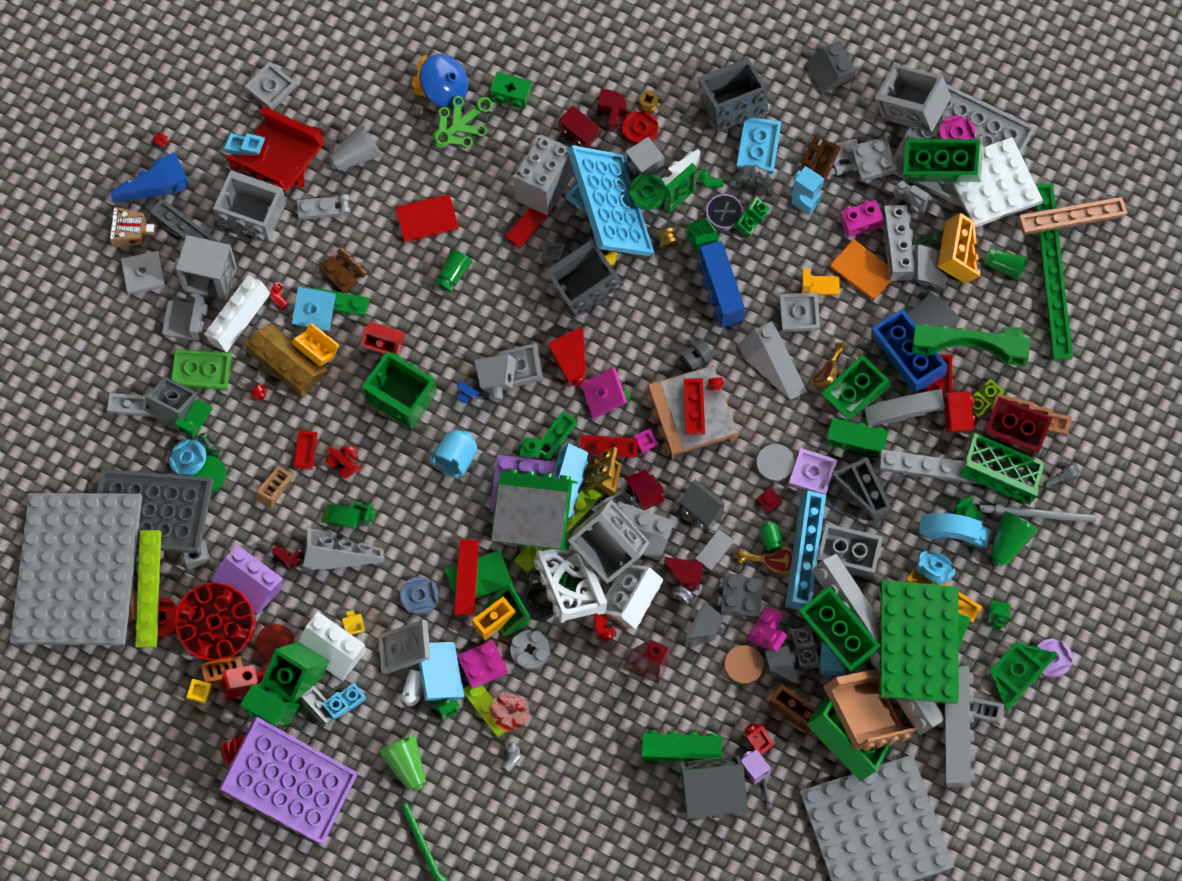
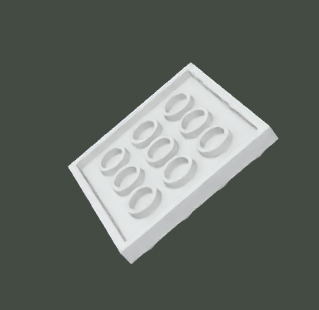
M1013 137L983 148L981 182H952L968 218L974 221L975 228L1042 204L1043 202Z

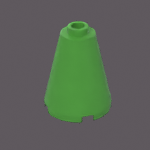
M414 734L379 751L380 756L407 790L412 789L415 792L424 787L423 783L426 782Z

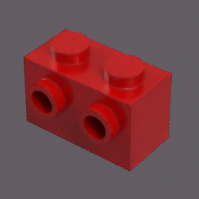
M370 321L363 330L360 346L382 354H386L387 351L392 354H399L403 348L406 333Z
M970 391L943 394L946 432L973 430L976 421L974 414H972L974 399Z

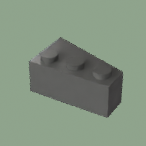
M867 457L832 472V480L873 522L892 514V507Z

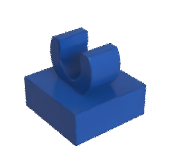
M460 381L457 385L461 392L456 399L466 404L470 397L477 399L480 394L479 391L466 382Z

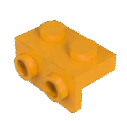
M313 323L309 324L306 331L294 338L292 345L318 366H322L332 360L339 347L338 343Z

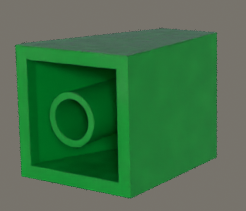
M296 642L275 649L261 684L294 703L323 678L330 661L303 644Z

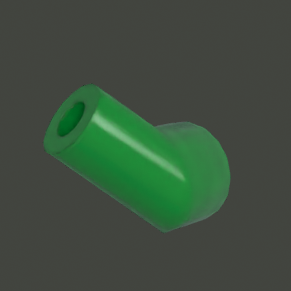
M699 170L698 180L705 187H723V178L712 179L708 175V170Z

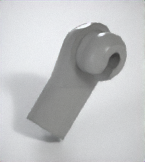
M508 742L505 746L508 759L502 765V768L508 773L521 758L519 747L514 742Z

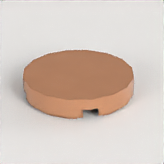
M747 645L733 648L727 654L724 663L728 678L740 685H748L757 681L764 668L761 654L755 648Z

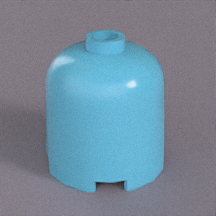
M449 431L431 454L430 461L434 467L436 465L443 469L442 473L454 479H458L459 476L463 477L477 453V444L472 438L473 436L467 431Z

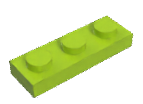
M468 685L463 689L465 697L497 738L513 727L512 722L483 685L472 689L471 685Z

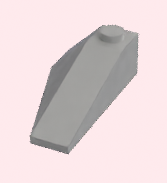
M772 321L755 329L737 344L746 362L756 368L759 374L766 377L788 400L791 401L807 393Z
M307 528L303 567L311 570H325L384 562V549L365 543L354 544L349 541V538L343 537L341 540L332 537L331 532Z

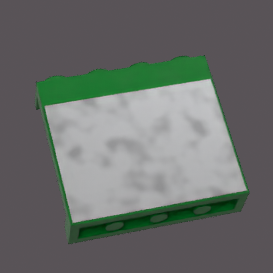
M507 469V472H500L491 541L569 551L570 543H565L572 485L578 484V481L571 480L572 476L566 475L554 478V474L542 473V476H536V472L525 471L524 474H519V470Z

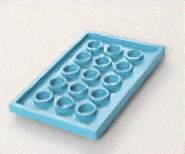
M573 145L567 150L598 249L644 256L652 255L654 250L641 209L633 204L629 196L632 181L624 156L622 154Z

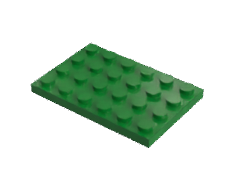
M882 580L880 582L881 647L879 698L957 704L959 702L958 587Z

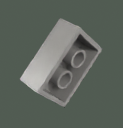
M826 523L817 565L837 554L850 575L873 580L883 537Z

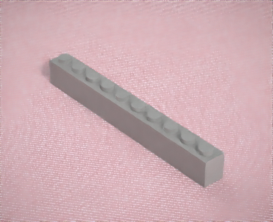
M834 554L812 568L811 571L825 590L830 586L880 644V619L838 555ZM879 648L870 660L880 674ZM896 699L920 736L945 720L935 702Z

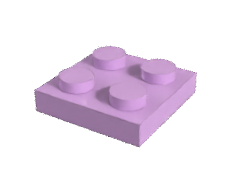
M800 448L789 485L826 495L837 460Z

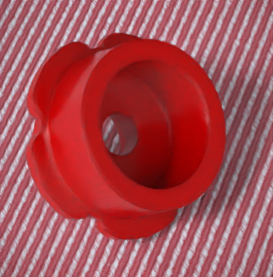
M723 377L708 379L707 387H711V391L721 390L722 386L726 383H724Z
M263 384L250 390L251 399H256V401L264 399L267 396L268 389Z

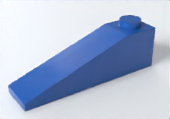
M175 152L152 163L154 167L148 171H140L135 180H127L112 190L110 194L113 202L183 191L189 186V183Z

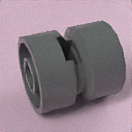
M701 338L693 341L690 344V348L685 347L678 353L680 362L689 372L696 371L701 367V363L708 362L714 356L710 347Z

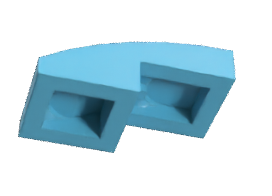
M230 133L224 149L225 152L232 154L259 155L265 138L248 133L246 137Z

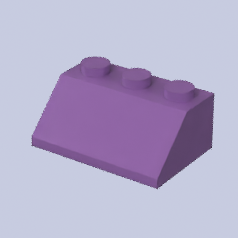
M237 545L224 558L211 582L230 584L244 592L254 606L255 615L257 616L281 591L283 578Z

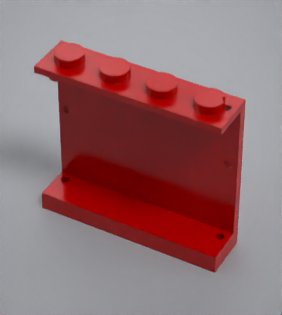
M263 106L260 113L264 121L253 134L265 138L259 155L237 154L234 158V156L226 154L225 158L229 162L228 166L235 171L240 170L246 176H252L257 180L281 187L283 192L286 193L325 141L319 131Z

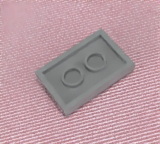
M419 620L378 635L381 672L384 674H389L431 659L428 623L426 620Z

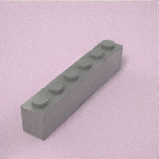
M959 666V702L957 704L945 703L947 788L971 787V781H975V769H971V762H975V751L971 750V742H974V730L970 728V723H974V711H970V704H974V692H970V684H974V674L970 673L969 666Z

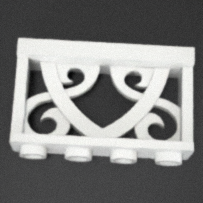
M571 545L569 551L556 549L537 551L534 565L536 570L540 571L541 583L546 586L547 598L549 601H552L554 615L559 618L560 623L595 613L598 615L605 613L607 600L594 569L584 561L583 556L578 551H575ZM572 555V556H570L569 558H567L566 560H564V559L562 558V557H565V556ZM556 559L561 564L559 565L557 562L551 561L554 567L550 568L547 566L546 561ZM578 567L579 571L575 572L572 569ZM565 571L574 577L583 578V581L577 585L576 592L570 591L559 584V580ZM581 588H587V592L582 591V594H580ZM573 601H577L575 608L566 609L563 605V602H569L570 607ZM581 603H593L581 606Z

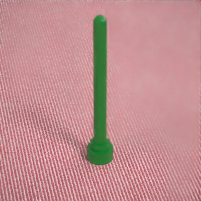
M406 802L402 803V811L433 876L432 881H448L447 877L440 874L409 804Z

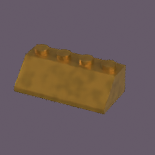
M273 324L257 330L245 343L247 353L300 397L303 398L328 372L324 366H318L304 353L300 352L292 345L293 341Z

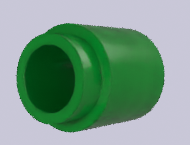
M772 522L762 524L759 534L767 552H773L782 548V539L777 524Z

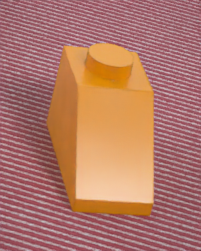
M502 597L472 620L473 627L485 641L504 626L515 613V610Z

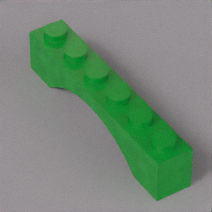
M915 324L911 353L932 355L949 347L970 346L988 351L1008 365L1026 367L1029 359L1030 337L1005 335L1004 333H986L983 330L969 331L964 328L951 329L946 326L934 327L927 324Z

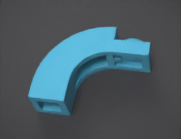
M948 513L922 515L919 534L932 540L955 538L967 541L981 549L987 548L990 529L982 526V522L979 520Z

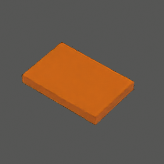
M854 239L830 265L833 271L873 301L891 282L888 264Z

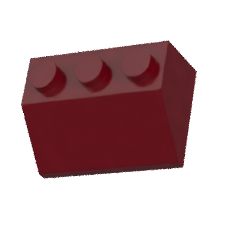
M998 397L983 436L1037 457L1053 417Z

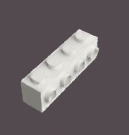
M247 276L213 323L208 327L204 335L214 347L228 352L263 305L270 292L262 281Z

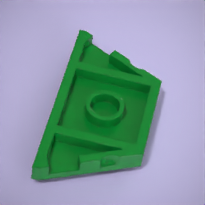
M1015 642L990 670L1007 711L1013 707L1058 656L1056 651L1051 652L1040 649V647L1027 646L1024 643Z

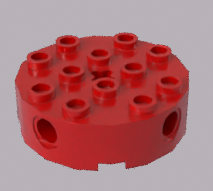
M212 582L199 585L186 593L177 607L174 622L178 638L187 651L197 658L217 661L232 658L247 647L254 635L256 617L254 606L244 592L230 584ZM218 617L219 625L213 626L212 618Z

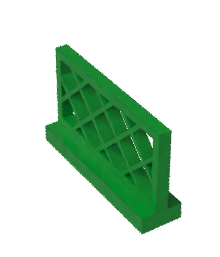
M974 433L960 475L1030 505L1038 495V485L1045 463ZM976 441L983 443L985 449L979 450L975 444ZM993 450H999L1003 456L997 458ZM988 452L992 460L985 461L982 453ZM977 455L981 463L978 464L971 461V457ZM1010 458H1018L1020 464L1014 466ZM1006 460L1009 468L1003 469L999 461ZM994 463L998 471L990 469L988 465ZM1031 464L1038 467L1037 472L1032 473L1028 465ZM1021 467L1024 468L1027 474L1022 477L1017 471V469ZM1012 471L1016 479L1008 477L1006 472ZM1029 478L1033 487L1025 484L1023 480Z

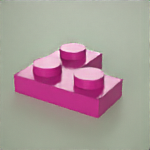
M766 608L746 640L751 644L777 652L787 637L783 631L776 629L784 615L780 611Z

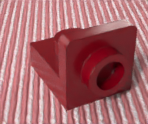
M276 545L271 550L273 557L289 571L293 567L297 568L303 560V554L299 549L292 556L284 547L281 549Z

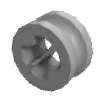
M679 586L678 592L673 594L677 600L685 605L689 603L688 599L693 598V595L682 586Z

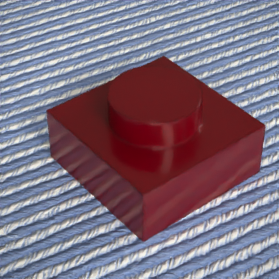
M772 487L756 498V501L767 514H770L783 504V500Z

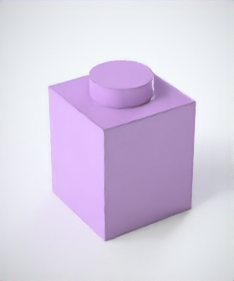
M757 749L753 752L749 751L742 756L741 761L744 772L754 785L771 774L770 766Z

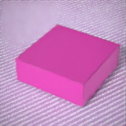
M650 428L633 436V438H638L637 447L641 454L659 447Z

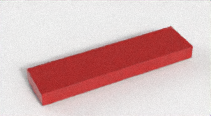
M460 539L455 616L474 617L479 540Z

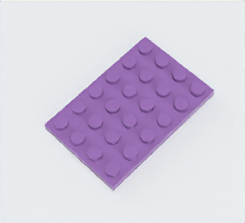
M254 717L218 789L312 841L323 845L358 773L264 720Z

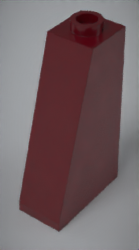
M650 639L631 650L623 667L659 684L667 668L669 647Z

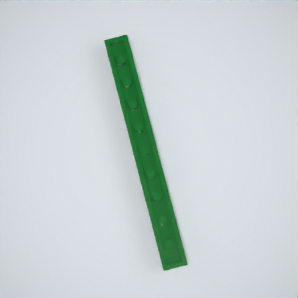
M1053 184L1036 185L1043 199L1042 204L1036 205V212L1056 209ZM1054 229L1039 232L1053 361L1072 360L1073 352L1059 231Z

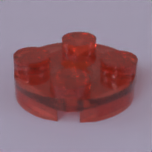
M502 691L492 701L490 715L496 720L497 726L504 730L514 731L517 728L523 727L529 718V703L525 698H521L517 694ZM506 709H511L513 713L511 715L508 714V710Z

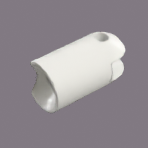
M409 671L404 690L401 694V700L408 706H414L418 703L423 689L419 671Z

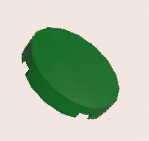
M654 174L639 175L630 184V199L640 209H656L664 202L665 183Z
M206 456L202 469L192 476L212 478L214 481L211 493L223 487L227 472L220 459L214 456Z

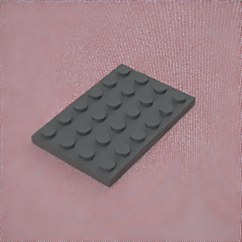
M101 469L96 494L142 495L136 548L140 546V531L159 530L161 531L162 551L200 553L214 481L212 478Z

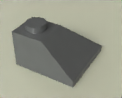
M164 377L146 396L145 400L160 423L176 430L174 423L178 417L184 420L198 393Z
M703 602L686 636L685 647L687 648L715 640L717 634L721 636L725 628V624H723L724 617L705 602Z

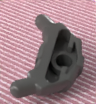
M744 165L735 174V177L729 181L731 187L743 182L753 187L762 186L770 196L774 194L772 181L767 170L758 165Z

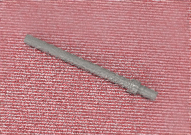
M980 504L979 506L980 512L994 513L996 516H1002L1007 511L1016 516L1091 523L1096 521V515L1004 507L1002 504H995V506Z

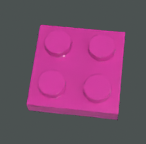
M493 640L457 655L458 661L472 689L508 674L507 667Z

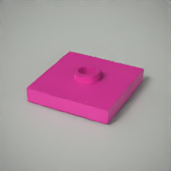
M610 368L581 384L591 415L595 419L627 403L615 368Z

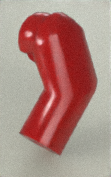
M275 282L270 289V299L282 310H285L289 303L282 298L283 285L280 282Z

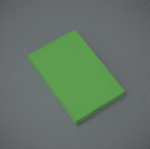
M175 349L171 380L187 388L228 391L232 353Z

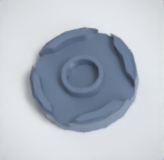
M414 577L407 580L400 591V602L403 608L408 613L416 616L430 613L436 607L439 600L436 585L425 577Z

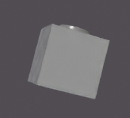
M649 137L626 151V165L635 177L642 174L656 175L664 170L665 157Z

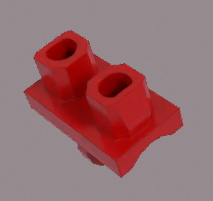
M343 445L341 450L345 453L341 452L337 447L333 448L330 446L327 450L330 454L325 462L332 468H335L339 462L343 463L344 466L338 472L341 476L349 479L354 473L361 471L362 468L350 459L352 458L356 461L359 458L355 454L357 448L354 445L349 448Z

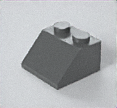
M840 41L823 47L805 63L821 94L854 81L856 70Z
M695 479L679 501V511L685 517L692 518L699 529H705L708 532L723 516L725 503Z

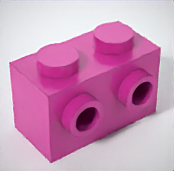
M876 200L864 201L856 207H846L840 214V222L847 238L883 226L884 218Z

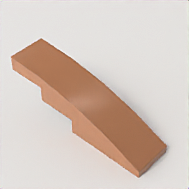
M997 394L993 409L998 397H1002L1053 417L1047 432L1068 437L1072 422L1071 416L1053 413V409L1035 406L1034 402Z

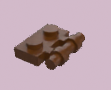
M813 137L811 143L809 142L807 145L808 150L804 158L800 161L799 170L802 171L805 166L807 168L810 167L812 171L823 177L824 181H826L841 147L826 140H822L821 145L818 146L820 139ZM814 152H817L814 160L811 161Z
M341 247L337 251L341 258L337 260L332 255L319 266V270L341 293H347L358 284L354 277L359 274L361 278H364L367 272L363 269L364 266L360 262L357 263L352 258L353 255L349 251L346 252ZM346 263L352 267L350 271L344 267Z

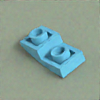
M353 683L342 692L335 693L324 701L322 705L331 717L336 719L364 702L366 697L357 685Z

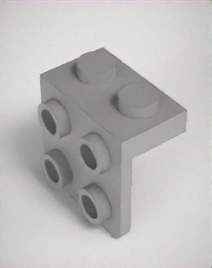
M196 296L194 303L170 300L167 304L162 330L163 335L166 337L200 340V335L204 331V315L207 314L208 309L204 298Z

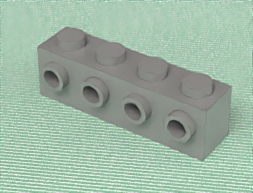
M907 205L884 206L882 212L884 218L883 232L890 281L912 280L915 274L914 245H912L911 241L913 239V230L909 227L911 214L907 212Z

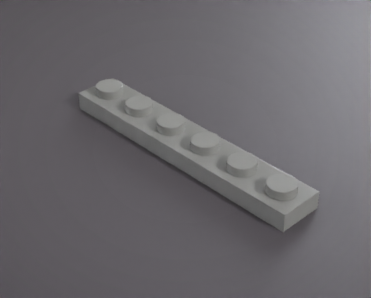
M881 450L879 454V470L979 484L960 475L965 461ZM988 465L993 470V465Z

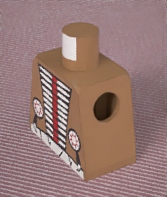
M114 207L110 237L113 247L142 245L144 243V235H155V224H146L143 213Z

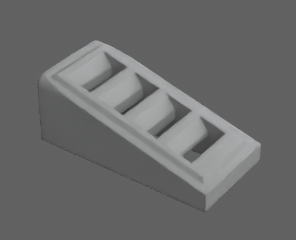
M974 698V719L1001 726L1006 709L1005 705ZM982 705L980 714H977L978 706ZM990 707L988 716H985L986 708ZM998 709L997 716L995 718L993 717L994 710Z

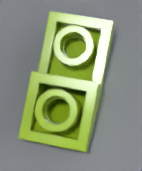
M989 379L979 392L973 395L974 405L972 413L980 418L995 403L997 394L1003 395L1005 391Z

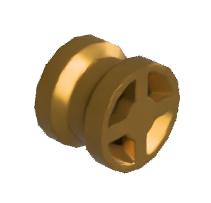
M644 91L639 99L640 109L653 113L658 106V97L653 91Z
M666 228L657 233L658 239L661 240V249H672L679 244L678 239L675 238L676 231L674 228Z

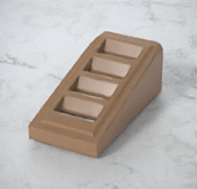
M277 466L256 491V500L271 509L294 475ZM279 475V476H281L282 478H284L285 480L283 481V480L279 479V478L276 477V476Z

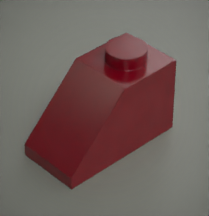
M665 556L664 567L676 583L690 592L699 590L703 563Z

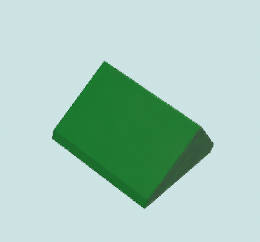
M511 583L485 605L488 608L504 597L515 610L512 617L500 629L504 638L531 624L530 615Z

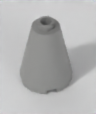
M361 124L330 154L331 159L328 161L333 169L337 168L340 171L378 158L382 154L378 151L379 148L369 132L365 130V126Z

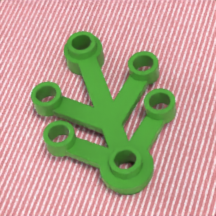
M461 96L453 98L452 126L446 130L447 117L450 115V111L447 107L440 108L438 111V116L440 117L439 130L435 131L432 136L433 143L439 148H444L449 143L461 145L463 148L472 146L473 140L471 137L460 138L451 135L457 131L483 137L487 133L485 126L480 125L477 127L465 124L479 113L488 112L492 108V101L487 97L480 98L476 103V107L461 118V108L464 104V99ZM455 99H459L461 104L457 105ZM481 103H485V104H486V108H485V109L481 108V106H480ZM441 110H445L447 115L443 116ZM478 128H482L484 133L479 134ZM443 136L444 142H440L438 137ZM464 139H468L470 144L465 145Z

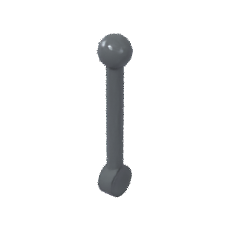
M763 778L762 784L766 800L765 808L770 810L773 805L769 800L766 778Z

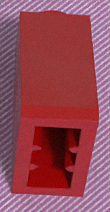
M580 327L548 343V351L569 387L573 385L579 386L586 380L583 328Z

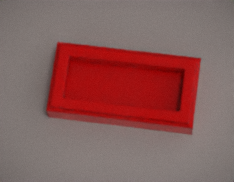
M298 431L294 468L313 470L318 432Z

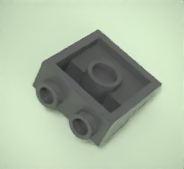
M725 573L724 578H720L719 589L723 590L722 597H718L717 607L721 608V615L759 619L763 579L747 578L740 574Z

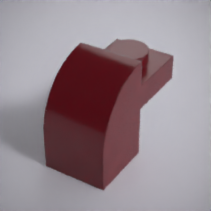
M601 88L598 113L610 115L608 132L616 133L617 126H621L622 117L625 118L627 116V103L620 93Z

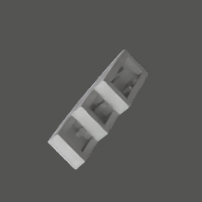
M940 389L883 401L867 406L864 411L867 426L905 421L909 417L925 415V412L944 410L945 404L942 390Z

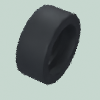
M541 582L533 583L524 590L521 598L522 603L528 611L530 619L546 621L554 616L553 603L545 612L538 613L533 611L529 606V597L534 592L547 591L546 586L542 585Z

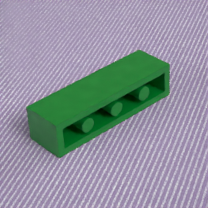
M649 730L647 733H643L641 761L680 763L721 758L723 737H718V734L714 733L698 736V733L694 732L679 735L678 732L669 731L667 734H659L658 731Z

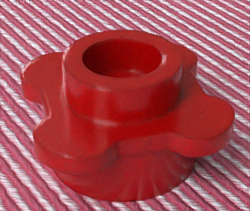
M158 132L157 135L151 134L154 136L152 139L154 143L164 148L167 143L170 144L167 141L168 137Z

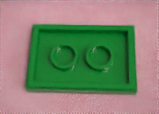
M693 163L665 186L664 210L668 214L695 192L697 167Z
M500 550L478 558L476 600L498 593L508 584H512ZM458 565L445 569L455 599Z

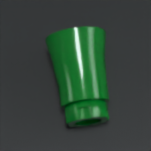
M990 248L984 265L1019 281L1027 262V256Z
M450 249L435 284L445 291L452 292L464 272L472 264V259L456 249Z

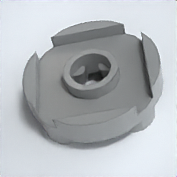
M526 630L513 638L510 652L515 664L526 670H535L543 666L550 654V648L546 637L541 632ZM527 646L535 647L536 650H533L532 655L524 651L527 649Z

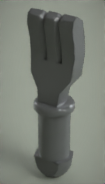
M1076 462L1064 468L1060 474L1057 473L1054 477L1045 480L1043 487L1049 489L1053 485L1062 482L1065 478L1070 479L1078 475L1080 470Z

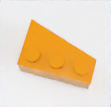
M962 213L945 221L937 267L966 284L980 277V271L977 270L976 261L979 259L978 254H975L974 247L977 243L974 221Z

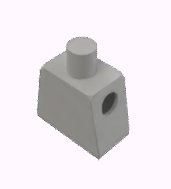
M509 354L475 360L480 387L484 391L491 393L492 401L503 400L502 391L512 389L516 359Z

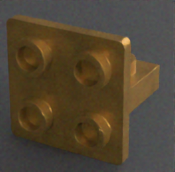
M615 446L605 450L600 456L591 459L589 462L584 486L586 492L597 486L610 496L616 493L622 464L615 460L618 450Z

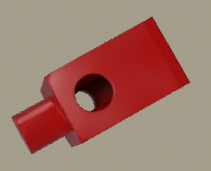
M253 665L224 670L222 672L221 685L225 700L246 695L252 684L261 683L266 670L255 672Z

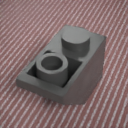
M788 646L780 647L777 652L772 650L765 651L764 658L769 675L793 689L797 688L801 677L799 670H795L793 665L795 662L793 651H789Z

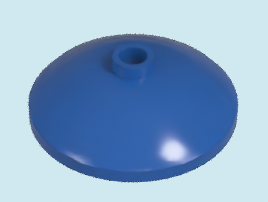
M435 54L424 61L419 73L420 85L425 96L433 104L439 107L452 108L454 107L452 105L453 98L461 96L465 99L468 93V78L464 68L456 59L446 54ZM455 99V103L459 105L461 101L459 99Z

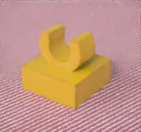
M354 610L347 611V617L342 619L345 631L351 635L364 632L365 627L361 614L355 615Z
M192 679L187 699L207 704L212 684Z

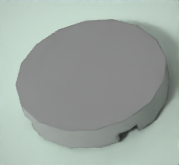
M780 444L765 446L757 457V470L768 481L781 482L786 480L792 474L795 466L792 452Z

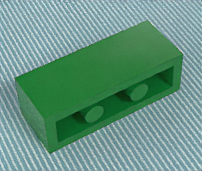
M841 417L832 418L826 445L879 458L880 451L885 449L889 432L881 427H868L861 422H848L847 419Z

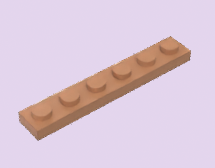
M1122 197L1023 214L1019 215L1017 219L1022 234L1026 235L1125 217L1128 213Z

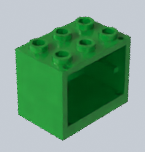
M387 351L362 386L364 401L412 430L437 395L435 378L427 372L422 373L419 371V368L413 363H406L400 355Z

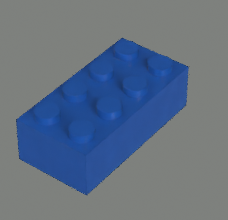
M719 241L701 246L697 266L699 272H703V284L705 289L709 290L710 295H708L710 305L715 307L714 317L716 322H720L721 328L742 323L745 307L723 242Z
M902 308L872 327L871 338L914 394H917L945 376L948 365L937 352L932 355L911 353L915 323Z

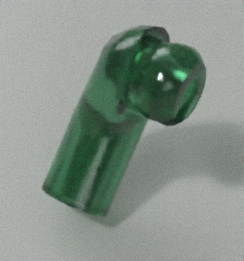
M935 233L922 234L912 245L924 246L926 243H930L931 246H936L940 243V239Z
M201 433L197 437V441L203 445L207 455L218 458L220 449L210 445L208 434Z

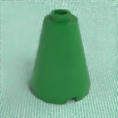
M1005 511L1002 514L991 550V562L999 567H1002V565L1007 566L1036 535L1038 529L1026 520L1023 521L1018 516Z

